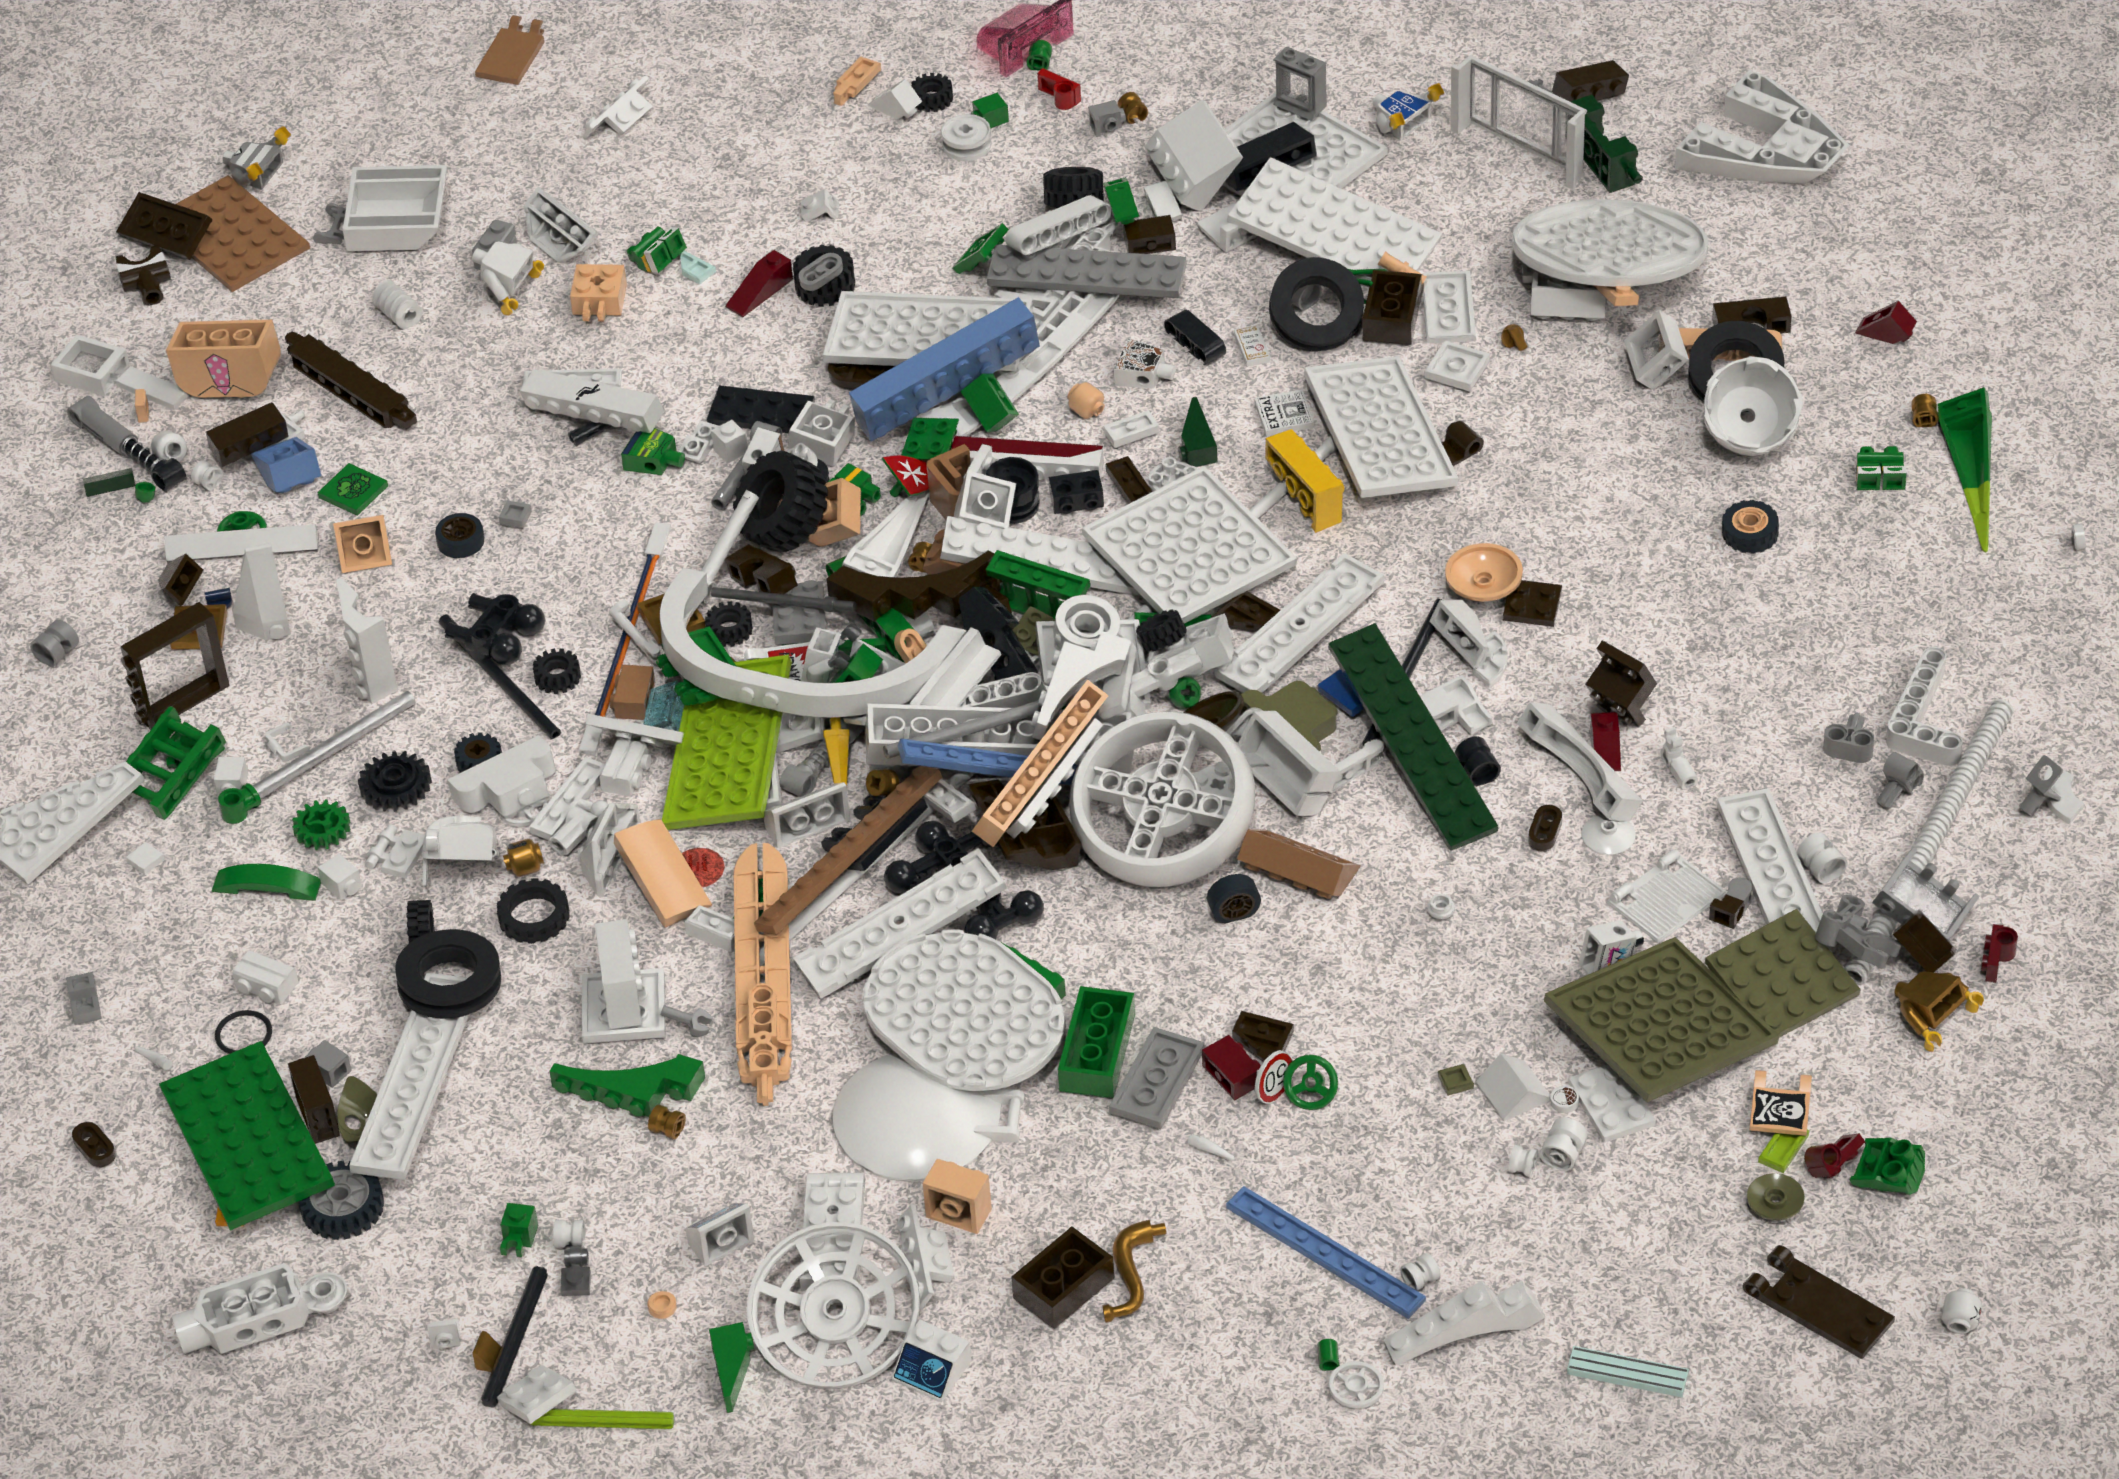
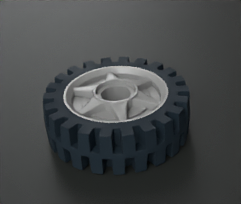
M338 1161V1166L336 1167L333 1166L332 1162L326 1164L333 1177L335 1186L299 1201L300 1212L307 1228L311 1229L316 1235L320 1233L322 1238L328 1239L329 1235H331L332 1240H339L340 1235H343L344 1240L350 1239V1233H354L357 1237L362 1234V1228L367 1232L371 1229V1223H377L379 1220L378 1215H382L384 1207L383 1191L377 1176L350 1173L349 1165L351 1161H349L347 1166H345L344 1161Z

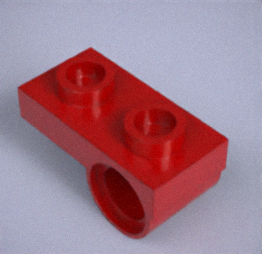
M1044 68L1037 73L1038 90L1054 96V103L1058 109L1068 110L1081 102L1080 84Z

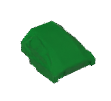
M1866 1138L1865 1148L1854 1176L1850 1177V1182L1852 1185L1860 1188L1903 1192L1907 1195L1916 1193L1925 1173V1151L1922 1145L1911 1144L1909 1140Z

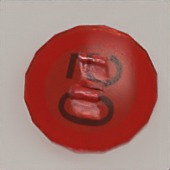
M694 848L682 853L701 887H708L717 882L723 875L725 869L724 861L717 852L707 848Z

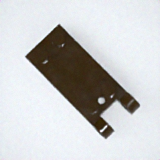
M1777 1245L1767 1256L1770 1266L1785 1273L1773 1287L1759 1273H1752L1743 1283V1289L1748 1295L1860 1359L1867 1355L1895 1321V1316L1795 1259L1792 1252L1782 1245Z

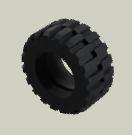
M786 451L767 453L766 456L759 457L755 464H751L747 468L748 472L746 475H742L740 479L741 484L735 491L736 500L733 501V509L737 508L746 490L757 495L759 499L740 533L751 542L771 551L782 553L800 547L799 544L806 543L809 540V536L816 532L819 521L822 522L824 517L823 510L827 507L825 498L828 496V489L824 486L826 481L820 469L812 463ZM783 496V499H782V501H781L779 507L777 508L778 503H779L781 497Z

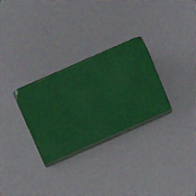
M132 468L83 478L87 497L136 486Z

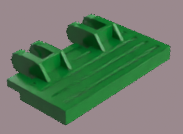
M710 626L688 632L690 638L704 652L724 663L736 666ZM666 654L657 657L656 664L660 669L662 668L661 671L665 677L669 678L680 675L683 679V682L680 681L675 686L674 691L678 697L680 696L684 706L701 704L722 698L695 686L685 679L673 667Z

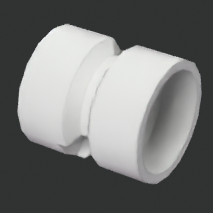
M1814 833L1808 836L1797 849L1799 859L1806 867H1810L1811 873L1820 883L1825 884L1840 877L1847 867L1846 858L1823 833Z
M1561 1117L1556 1119L1540 1150L1541 1160L1549 1167L1562 1171L1571 1170L1588 1137L1585 1127L1571 1118Z

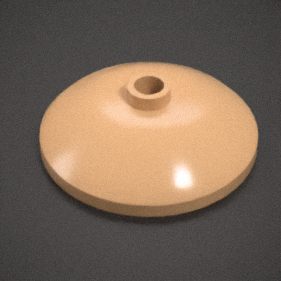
M1479 543L1466 546L1455 552L1446 564L1445 577L1449 587L1461 597L1472 601L1488 602L1506 597L1516 590L1523 577V567L1518 556L1506 547L1497 544Z

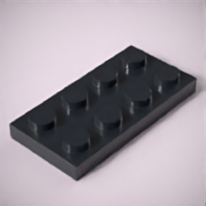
M719 385L707 417V422L720 426L733 420L740 428L751 429L756 421L780 427L782 433H789L790 428L808 401L815 403V396Z

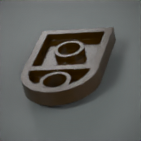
M828 363L830 380L836 386L856 389L895 366ZM839 366H846V367L841 368V369H838V368H837V367H839Z

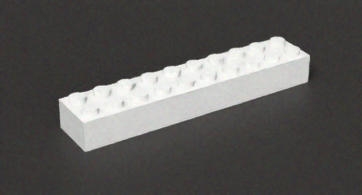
M867 703L865 721L866 764L920 766L902 763L900 755L887 759L883 752V746L899 742L900 739L913 738L1011 708ZM1060 710L1056 714V716L1050 723L1047 731L1051 728V726L1054 724V722L1057 720V718L1061 715V713L1064 710ZM1097 711L1086 727L1096 718L1103 724L1097 733L1101 736L1117 724L1130 719L1131 712H1124L1107 720H1102L1098 714L1099 711ZM1033 716L940 744L1029 756L1041 740L1033 738L1035 727L1030 726ZM1134 750L1116 761L1109 770L1130 772Z

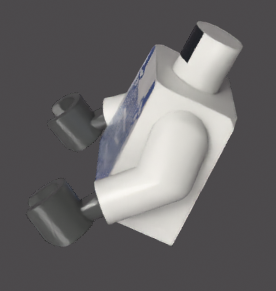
M853 623L849 624L841 633L816 627L807 648L801 681L828 683L834 665L840 670H844L849 664L847 661L851 658L843 651L838 650V647L845 642L844 639L846 637L851 642H854L860 636L862 630Z

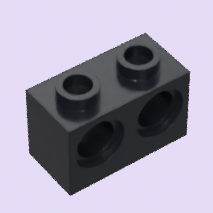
M1098 470L1048 477L1049 493L1054 514H1069L1073 511L1095 510L1104 507L1103 488Z

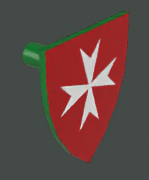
M902 455L882 457V461L897 480L890 490L891 496L898 497L903 489L908 496L919 495L929 489L927 463Z

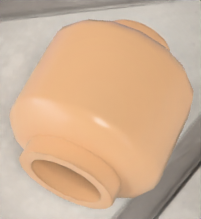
M1088 382L1075 384L1068 393L1069 408L1082 418L1088 419L1094 415L1099 416L1104 410L1103 392Z

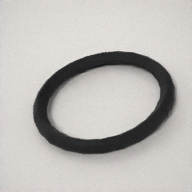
M242 1010L226 1016L218 1024L215 1030L216 1044L225 1053L230 1054L237 1051L228 1048L222 1043L220 1033L224 1025L230 1020L248 1015L257 1017L265 1023L267 1033L262 1043L266 1046L272 1036L270 1020L257 1011Z

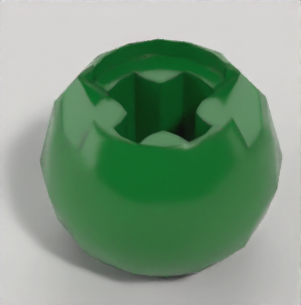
M1189 676L1179 678L1177 684L1169 690V698L1172 703L1181 709L1193 707L1199 702L1202 695L1199 683ZM1181 690H1189V695H1181Z

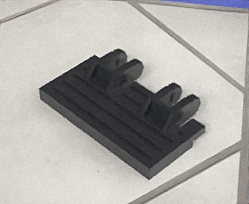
M867 796L863 800L864 804L857 806L853 810V815L862 821L864 816L873 811L880 801L887 796ZM919 799L847 869L865 871L928 808L925 799ZM835 827L831 831L832 837H825L821 841L823 849L829 852L852 828Z

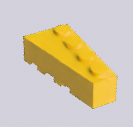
M1292 429L1267 437L1265 439V458L1280 481L1285 480L1288 493L1292 499L1297 497L1302 505L1300 511L1304 517L1310 516L1312 519L1311 527L1314 532L1317 533L1341 523L1344 485L1341 479L1331 472L1329 466L1324 464L1318 458L1316 452L1312 451L1305 444L1303 438L1299 437Z

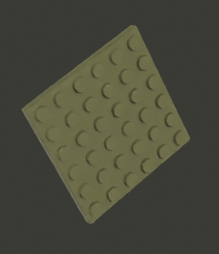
M1676 937L1545 993L1544 1002L1646 1102H1650L1778 1044L1780 1036L1746 1003H1741L1720 979Z

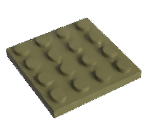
M1798 909L1712 953L1705 959V964L1735 997L1741 1003H1746L1780 1035L1779 1037L1860 995L1861 990L1828 947L1815 939L1816 932Z

